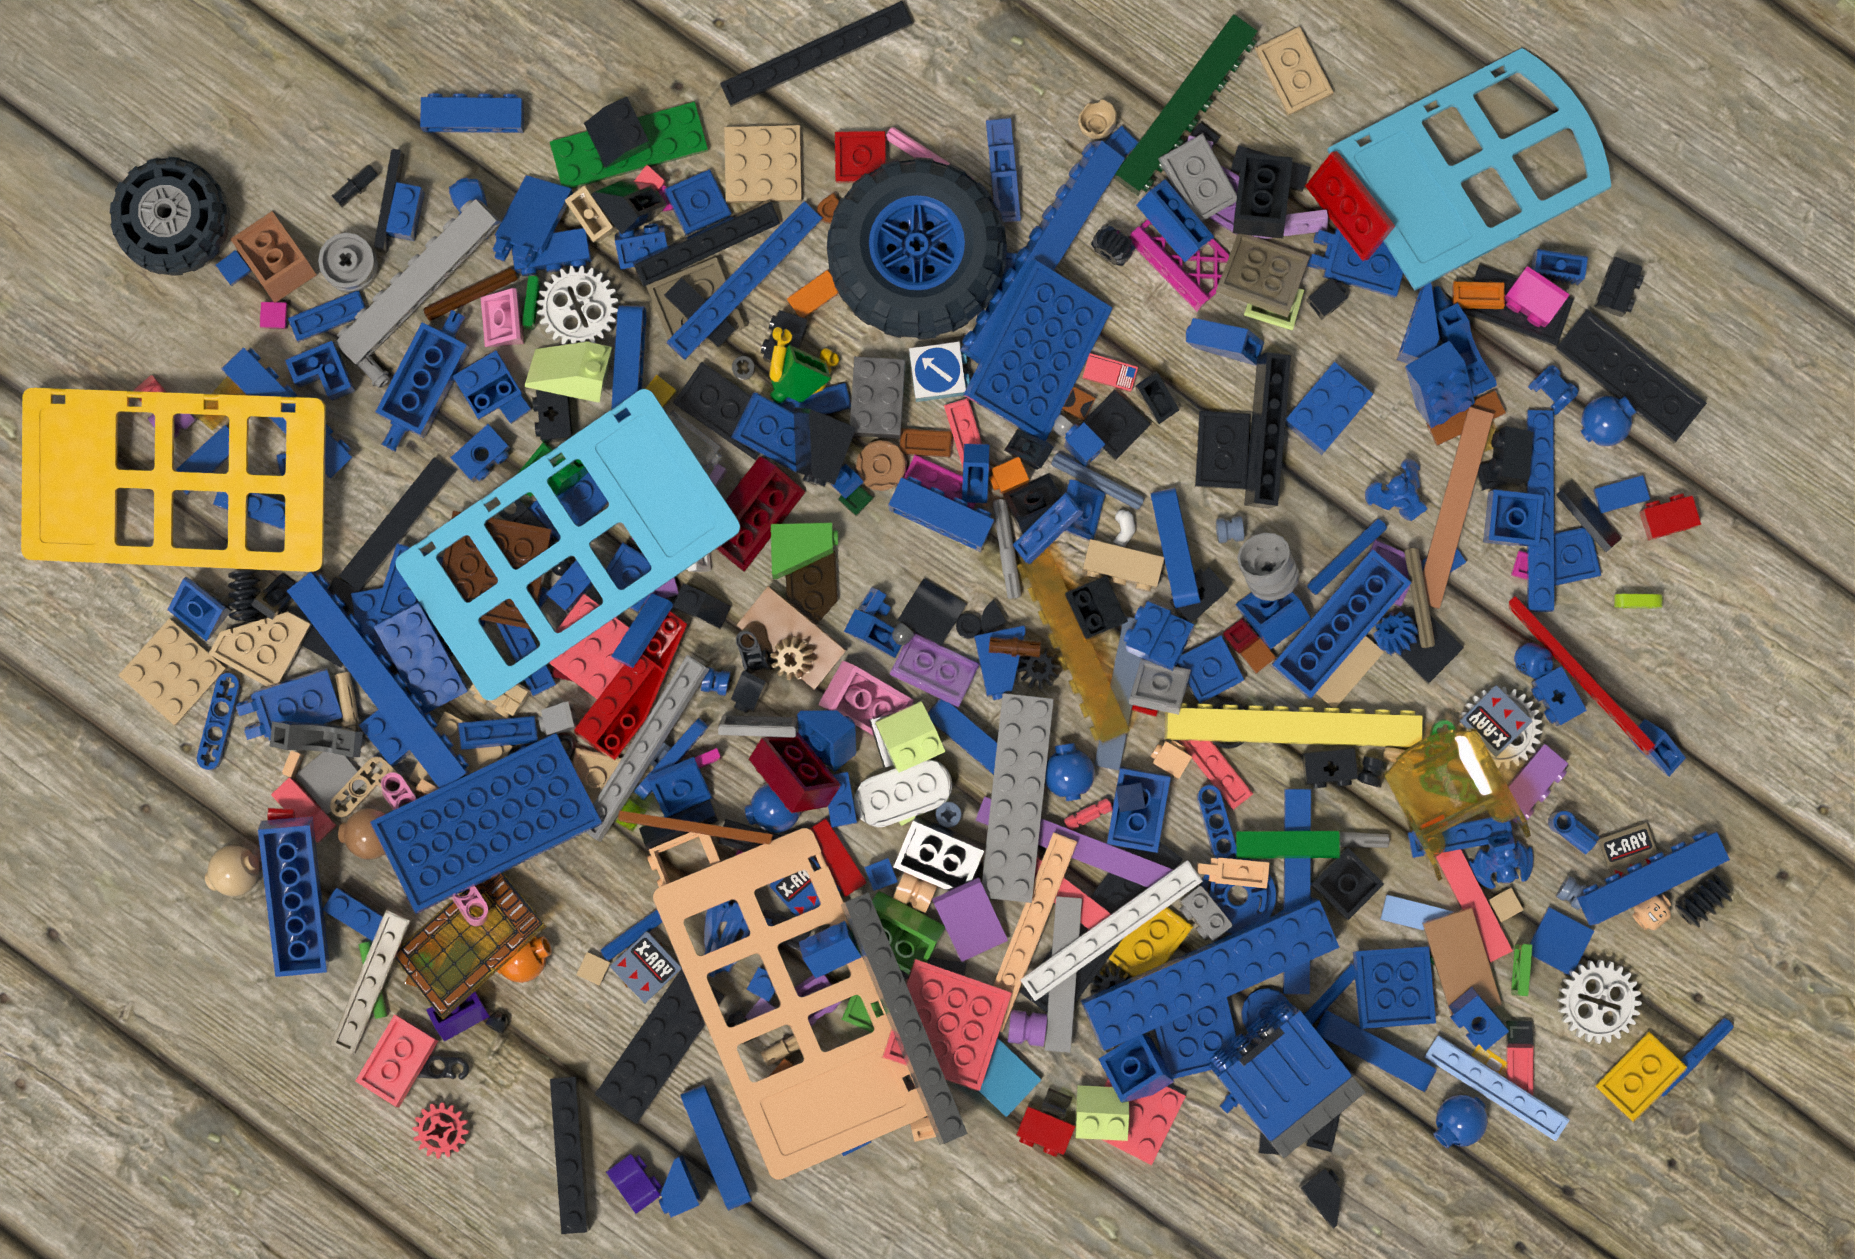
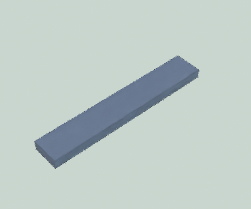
M1126 617L1128 622L1122 625L1094 766L1118 771L1132 705L1129 704V698L1140 660L1142 659L1126 650L1125 634L1129 628L1134 629L1137 620L1131 617Z

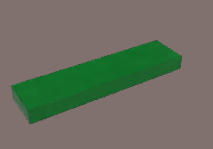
M1236 831L1237 859L1340 858L1339 831Z

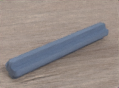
M1059 453L1055 454L1051 462L1053 467L1135 509H1140L1144 502L1143 496Z

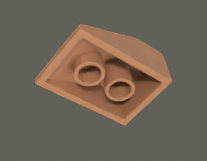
M272 211L230 239L274 303L316 276L307 259Z

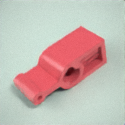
M289 777L271 794L284 809L294 810L296 818L313 816L315 841L317 843L337 826L294 778Z

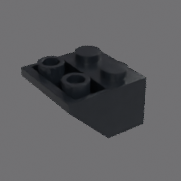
M621 180L591 194L621 234L651 222L668 205L652 184Z
M1107 576L1064 593L1086 640L1108 633L1128 622Z

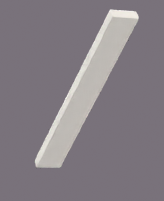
M1185 861L1021 978L1020 981L1036 1001L1203 881L1189 861Z

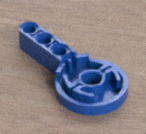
M1204 786L1198 791L1196 799L1213 858L1237 859L1236 844L1221 793L1215 786ZM1205 790L1214 792L1216 799L1213 804L1203 802L1202 794ZM1214 814L1219 815L1223 820V824L1219 829H1214L1209 824V819ZM1220 839H1225L1230 844V850L1226 854L1220 853L1216 848V844ZM1237 859V860L1253 861L1252 859ZM1269 873L1267 888L1242 886L1247 892V900L1239 906L1233 905L1228 899V891L1235 885L1210 882L1208 895L1232 923V927L1226 931L1227 933L1233 934L1269 918L1273 912L1276 890ZM1205 874L1200 886L1208 892L1210 881L1209 875ZM1258 895L1261 896L1260 908H1259L1260 897H1257Z

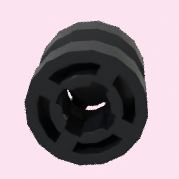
M1364 756L1362 761L1364 767L1362 772L1358 774L1357 781L1381 788L1383 783L1382 775L1387 770L1388 763Z

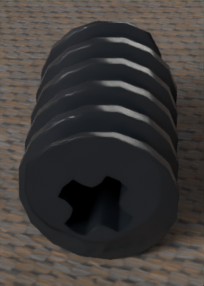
M235 569V571L228 574L229 578L235 580L229 583L228 587L236 590L228 594L229 598L236 600L228 604L229 608L236 610L229 614L230 619L236 621L261 620L254 617V614L260 611L252 606L256 598L254 594L261 592L260 588L253 585L260 582L261 579L254 577L253 574L261 570Z
M1715 873L1713 874L1715 882L1707 879L1705 881L1707 888L1702 885L1697 887L1699 895L1691 892L1689 894L1691 901L1683 898L1681 900L1683 907L1677 904L1674 906L1689 925L1693 924L1700 928L1699 918L1706 922L1709 920L1706 912L1716 915L1714 906L1717 905L1723 909L1722 899H1726L1729 902L1733 901L1730 890Z

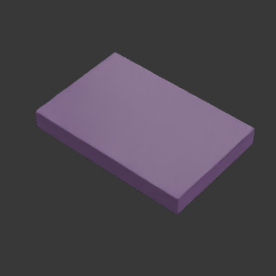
M914 633L913 639L903 646L890 675L959 707L979 667V663L943 646L940 647Z
M979 878L932 899L961 962L1008 941Z

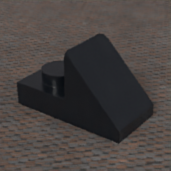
M1157 371L1135 385L1137 396L1145 402L1158 424H1161L1180 410Z
M1017 429L1004 451L1015 458L1019 457L1023 463L1038 470L1042 468L1054 447L1044 440Z
M281 573L254 599L252 606L271 620L274 619L277 615L285 613L294 601L287 590L296 583Z

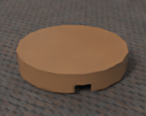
M875 441L869 443L857 457L856 470L858 476L872 490L887 491L894 489L901 477L904 478L906 475L907 462L905 454L898 446L891 442Z

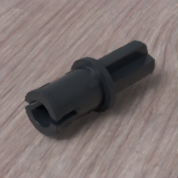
M366 165L353 178H347L348 182L331 196L343 208L348 201L357 193L361 194V190L377 177V171L371 165Z

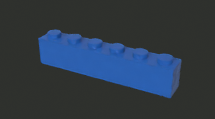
M242 347L221 368L246 395L297 396L287 384L284 387L277 381L279 376L271 367L268 366L265 369L258 362L261 357L251 347L248 350ZM282 403V412H295L296 404ZM269 417L286 434V419L283 417ZM326 424L325 475L328 478H332L352 456L349 454L351 451L349 446L341 439L337 442L331 436L333 430Z
M1707 831L1700 832L1692 836L1694 841L1688 844L1682 841L1671 846L1672 852L1666 855L1663 852H1659L1649 857L1650 862L1643 866L1641 862L1626 868L1628 873L1622 876L1616 873L1605 878L1606 883L1599 887L1597 884H1593L1584 888V894L1577 897V900L1589 925L1599 924L1729 861L1730 859L1718 833L1708 834Z

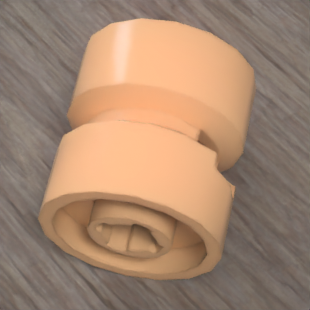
M904 872L893 899L904 904L911 902L913 908L926 913L938 886Z

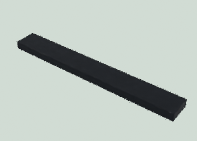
M900 1L720 83V86L730 107H733L912 26V20L903 1Z

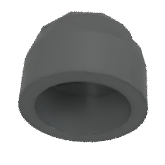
M899 623L892 632V638L898 645L909 643L915 636L902 623Z

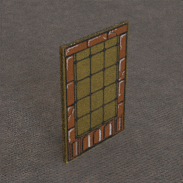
M504 872L475 885L488 906V918L483 925H470L452 900L409 938L397 952L395 959L402 967V970L407 973L430 1003V1006L434 1008L443 1020L547 927L536 913V910L530 906ZM467 889L459 893L458 895L466 896L469 894L470 890ZM474 907L469 913L472 917L478 918L483 915L484 911L479 907Z

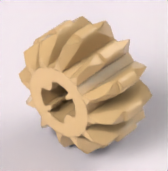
M786 637L782 639L783 645L777 643L774 646L778 652L771 653V657L778 659V661L773 663L772 667L780 666L781 669L777 673L779 676L787 672V680H791L794 675L797 679H801L803 677L802 672L808 674L811 671L806 664L814 663V659L807 658V655L813 653V649L805 651L804 648L807 646V641H803L798 645V637H793L791 642ZM794 653L796 655V662L791 664L789 662V655Z

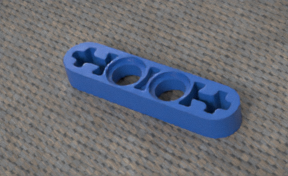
M231 673L220 675L214 688L197 753V763L205 770H214L219 767L224 754L241 688L240 679ZM229 678L235 684L234 688H229L227 696H232L231 701L226 698H218L219 693L225 695L226 687L222 686L223 681H228ZM221 702H225L229 707L228 713L223 717L218 716L215 712L216 705ZM213 727H219L222 730V737L218 741H212L209 737V731ZM206 742L219 746V750L213 748L212 756L215 757V762H210L209 766L206 765L207 761L203 760V756L208 755L210 752V747H205Z
M698 718L647 776L677 764L705 733L709 725L701 718ZM647 776L634 791L643 801L653 792Z

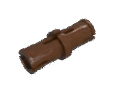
M990 637L989 653L1009 654L1011 657H1016L1017 655L1040 657L1041 641L1019 640L1018 637H1013V639Z

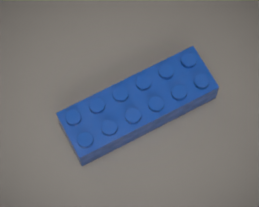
M1371 550L1272 663L1271 667L1303 695L1311 699L1408 588L1411 582L1376 551Z
M313 816L261 821L258 828L275 977L327 973L330 962L324 910H322L323 902Z

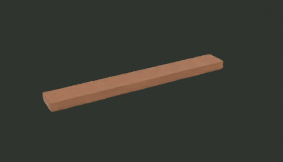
M1472 407L1468 408L1423 568L1428 606L1440 609L1494 415L1493 413Z

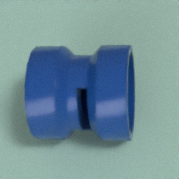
M707 667L709 671L702 680L701 691L707 693L715 691L718 695L726 696L731 672L725 670L718 672L714 668Z

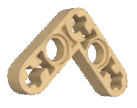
M381 757L369 759L333 797L330 802L332 813L337 817H348L377 786L381 788V781L386 774L400 773ZM382 762L381 769L383 773H375L371 777L375 780L373 784L367 778L361 776L364 772L369 775L373 771L371 767L373 763L380 764ZM403 777L415 797L421 798V796L414 793L415 787ZM356 780L365 781L367 789L363 794L358 795L353 792L352 784ZM348 790L351 796L358 799L355 803L353 800H350L346 804L348 808L346 812L342 810L337 812L338 806L336 801H345L347 795L343 793Z

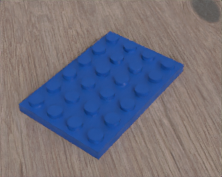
M1031 260L964 396L1024 432L1046 441L1113 308L1037 260Z

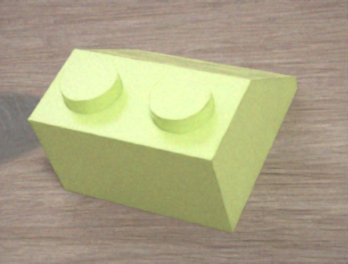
M922 701L875 722L898 773L945 752Z
M1077 1085L1075 1138L1128 1141L1129 1101L1120 1102L1113 1087Z

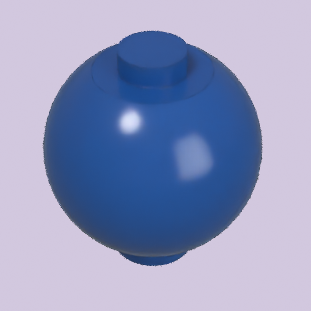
M1601 396L1592 400L1585 407L1581 417V424L1584 428L1580 431L1588 442L1593 440L1599 446H1614L1628 436L1632 428V416L1637 412L1626 396L1620 400L1612 396Z
M1075 743L1055 746L1056 753L1048 759L1046 765V785L1056 796H1065L1066 801L1081 799L1080 794L1087 793L1093 785L1095 778L1094 765L1084 752L1076 750Z
M768 783L762 785L754 793L751 804L745 806L746 818L750 825L758 824L763 830L773 833L784 832L790 829L798 821L801 812L791 813L776 793L771 790Z
M1455 1095L1446 1099L1436 1114L1438 1130L1434 1132L1435 1138L1446 1148H1449L1452 1144L1464 1147L1478 1142L1485 1134L1488 1125L1485 1104L1478 1097L1472 1098L1468 1095Z

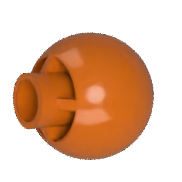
M511 934L504 937L499 943V945L502 942H504ZM531 934L504 958L495 969L510 981L518 983L531 981L543 971L546 965V957L552 954L551 946L544 936L537 938L534 934Z

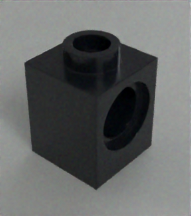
M1331 278L1311 294L1306 302L1318 317L1323 320L1345 303L1348 298L1345 295L1347 290L1339 281L1335 283Z

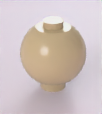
M238 845L223 847L210 859L208 872L205 874V882L211 890H217L223 895H243L249 892L257 883L260 872L259 861L245 847Z

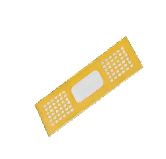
M1479 1044L1471 1056L1506 1078V1061L1488 1049L1485 1051Z

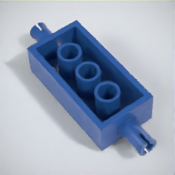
M451 310L442 330H437L423 322L418 328L375 411L380 417L390 421L392 425L381 444L384 447L396 452L402 437L408 431L425 438L454 382L453 375L460 371L470 351L467 344L457 340L455 337L465 319L463 315Z

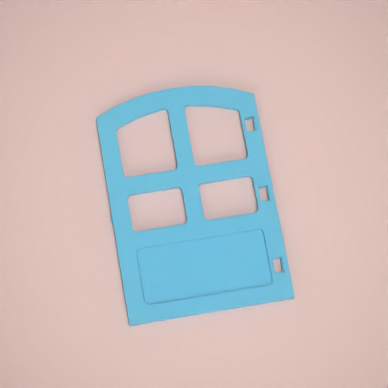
M1523 48L1327 148L1329 155L1331 152L1338 151L1394 223L1395 227L1386 237L1384 243L1414 291L1611 189L1609 165L1603 144L1584 106L1553 70ZM1503 66L1505 73L1495 78L1491 72ZM1516 73H1520L1552 101L1558 108V112L1506 139H1500L1473 96ZM1436 100L1439 107L1427 112L1424 106ZM1450 107H1455L1482 148L1481 152L1454 166H1449L1422 125L1423 121ZM1569 128L1573 131L1578 143L1587 178L1541 201L1537 198L1512 157ZM1369 135L1372 142L1360 147L1356 141ZM1489 168H1494L1522 211L1492 228L1486 226L1461 186L1462 182Z

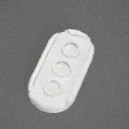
M932 759L900 773L893 769L863 781L858 787L854 796L855 811L862 821L874 827H885L940 807L947 801L952 790L951 776L941 763Z

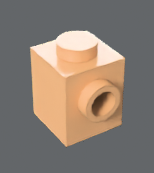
M1172 740L1171 743L1165 741L1163 746L1157 744L1150 757L1154 759L1152 765L1178 780L1192 756L1183 752L1184 746Z

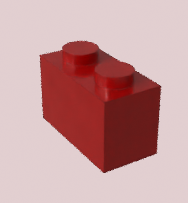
M1684 493L1669 497L1670 502L1661 504L1660 500L1645 504L1646 509L1639 513L1648 541L1701 525L1693 495L1685 497Z
M1027 1106L1016 1135L1020 1137L1019 1142L1033 1147L1034 1143L1044 1147L1043 1152L1057 1157L1058 1153L1064 1155L1075 1125Z

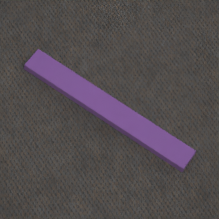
M984 797L976 817V821L985 825L989 824L990 798ZM1044 819L1040 821L1039 846L1048 848L1053 832L1078 841L1072 856L1073 859L1147 888L1173 871V869Z

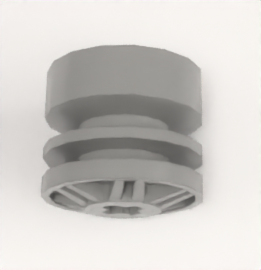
M1261 533L1245 541L1240 548L1237 557L1239 568L1245 577L1249 590L1254 596L1262 600L1274 601L1284 598L1297 586L1300 576L1298 566L1292 556L1288 543L1283 537L1275 533Z

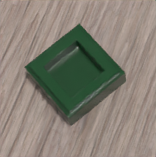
M861 486L846 499L842 495L838 498V501L855 517L873 500V497Z

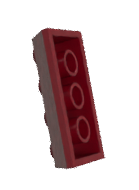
M759 456L725 500L740 522V531L736 536L715 550L745 572L771 538V524H782L805 494V491L778 467Z

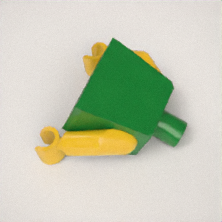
M776 327L773 330V338L778 343L777 346H774L769 372L774 390L770 393V397L777 404H781L787 397L803 402L811 395L824 390L826 383L831 379L830 373L832 370L830 367L835 366L839 362V357L827 348L821 351L820 359L791 345L785 348V344L791 341L792 334L789 330L785 329L784 335L781 338L782 329Z

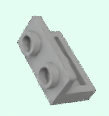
M1199 886L1179 901L1182 905L1179 908L1188 920L1193 918L1198 925L1195 929L1204 940L1209 938L1210 941H1214L1232 927V923L1202 886Z

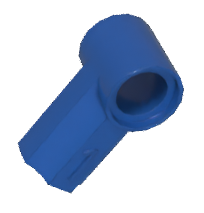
M1555 811L1548 818L1549 828L1562 836L1584 855L1592 850L1599 839L1596 834L1575 819L1574 815L1568 811ZM1561 815L1567 819V825L1564 829H1560L1557 826V819Z

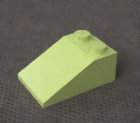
M581 342L535 349L525 387L600 403L609 370L612 347L591 342Z

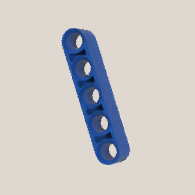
M645 306L618 307L611 410L642 389L646 335ZM625 408L616 414L615 417L620 423L630 416L631 413Z
M1176 488L1150 493L1175 608L1201 603Z
M939 699L928 711L932 723L994 775L997 743L952 704Z
M1327 1010L1316 1028V1031L1322 1038L1423 1092H1426L1437 1071L1434 1067Z
M703 1084L680 1094L727 1210L730 1211L751 1202L750 1192L706 1086Z

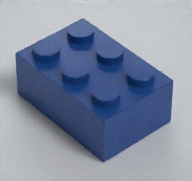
M1450 341L1405 366L1415 406L1431 428L1445 423L1450 417L1459 412L1466 411L1471 405L1475 404L1465 361Z
M1334 362L1286 418L1285 425L1322 456L1373 396V393Z

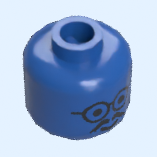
M1533 642L1519 647L1515 653L1514 662L1517 670L1531 678L1539 679L1548 674L1553 668V657L1550 650Z

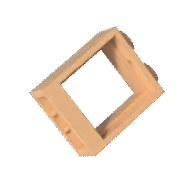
M688 833L649 849L651 855L647 856L652 871L657 869L661 878L657 880L658 886L662 887L671 883L659 854L695 838H700L710 865L720 863L721 859L710 835Z

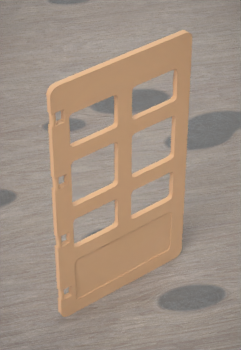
M802 828L773 840L770 845L763 844L655 890L653 894L655 906L769 1175L776 1180L786 1178L927 1116L917 1089L908 1092L902 1077L910 1074L908 1067L882 1058L891 1026L863 958L861 957L847 964L851 974L848 979L808 996L799 997L777 947L778 944L825 924L831 927L846 921L849 926L841 904H843L842 898L811 830ZM816 855L821 869L813 872L808 858ZM806 871L818 896L820 906L775 926H768L754 891L797 872ZM736 900L750 935L706 955L698 956L684 926V920L727 901ZM753 954H758L763 961L778 996L780 1007L737 1026L728 1027L708 983L707 974ZM852 996H860L873 1024L874 1031L828 1052L821 1051L808 1021V1016ZM877 1001L884 1013L883 1016L876 1018L871 1006L872 1003ZM784 1025L790 1026L803 1055V1062L758 1082H751L737 1051V1046Z

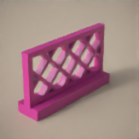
M1147 219L1131 233L1129 239L1132 240L1135 249L1198 312L1217 293V279L1220 280L1222 276L1217 275V262L1227 263L1229 254L1212 239L1207 245H1210L1213 249V257H1200L1199 251L1196 256L1188 260L1196 261V273H1186L1182 269L1183 260L1180 256L1169 255L1165 251V243L1168 242L1163 236L1151 237L1145 231L1149 225H1152ZM1200 261L1213 262V274H1200ZM1200 279H1213V289L1208 294L1200 287Z

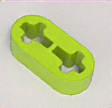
M1615 594L1614 608H1663V595Z

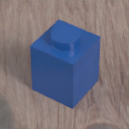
M758 967L746 990L770 1002L775 994V989L766 969Z

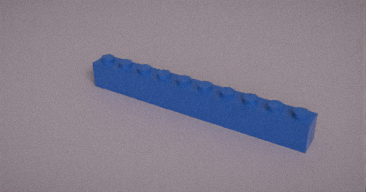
M1103 141L1090 142L1085 146L1080 162L1069 171L1070 177L1066 184H1063L1055 194L1057 198L1054 203L1045 209L1040 225L1031 231L1029 235L1030 240L1026 247L1021 248L1017 253V261L1014 266L1005 272L1000 288L996 290L986 310L981 311L977 316V324L974 329L969 331L963 338V346L960 351L976 363H980L1031 260H1037L1051 270H1055L1125 158Z
M310 572L289 588L287 592L437 786L442 788L469 775L470 772L467 769L469 763L461 754L456 755L451 749L454 746L452 741L446 734L441 736L436 729L438 724L430 714L425 715L420 709L423 704L414 693L410 696L406 691L405 687L407 684L398 673L396 675L392 673L389 669L392 664L383 653L378 655L373 647L376 644L367 633L365 635L361 633L358 629L361 624L352 613L348 615L344 611L343 607L345 604L337 594L332 595L327 589L330 584L322 574L317 576L316 573Z

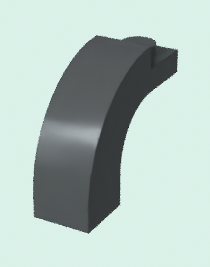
M272 721L270 747L284 750L320 751L348 757H360L363 732L355 731L348 727L327 724Z

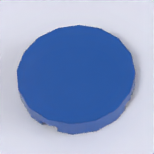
M1269 988L1259 989L1251 993L1243 1002L1241 1010L1242 1023L1246 1030L1250 1032L1252 1030L1250 1026L1261 1017L1265 1020L1272 1014L1270 1010L1281 1001L1285 1004L1288 1001L1287 998L1279 991Z

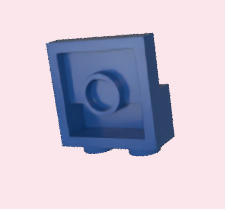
M1147 601L1145 607L1140 606L1136 612L1135 620H1137L1134 629L1129 628L1125 634L1126 650L1131 654L1173 671L1195 626L1193 623L1172 615L1170 610Z

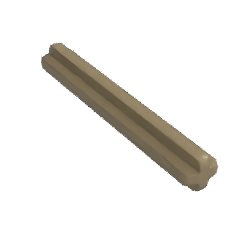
M1409 548L1404 553L1409 581L1411 582L1410 587L1420 644L1422 648H1429L1435 645L1420 555L1418 548Z

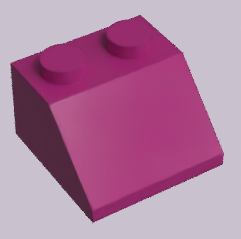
M1527 266L1505 295L1504 300L1507 302L1506 306L1516 313L1521 311L1528 316L1527 320L1531 324L1545 328L1570 294Z

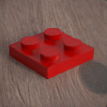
M885 131L835 132L836 183H854L865 173L869 174L880 168L881 164L886 163Z

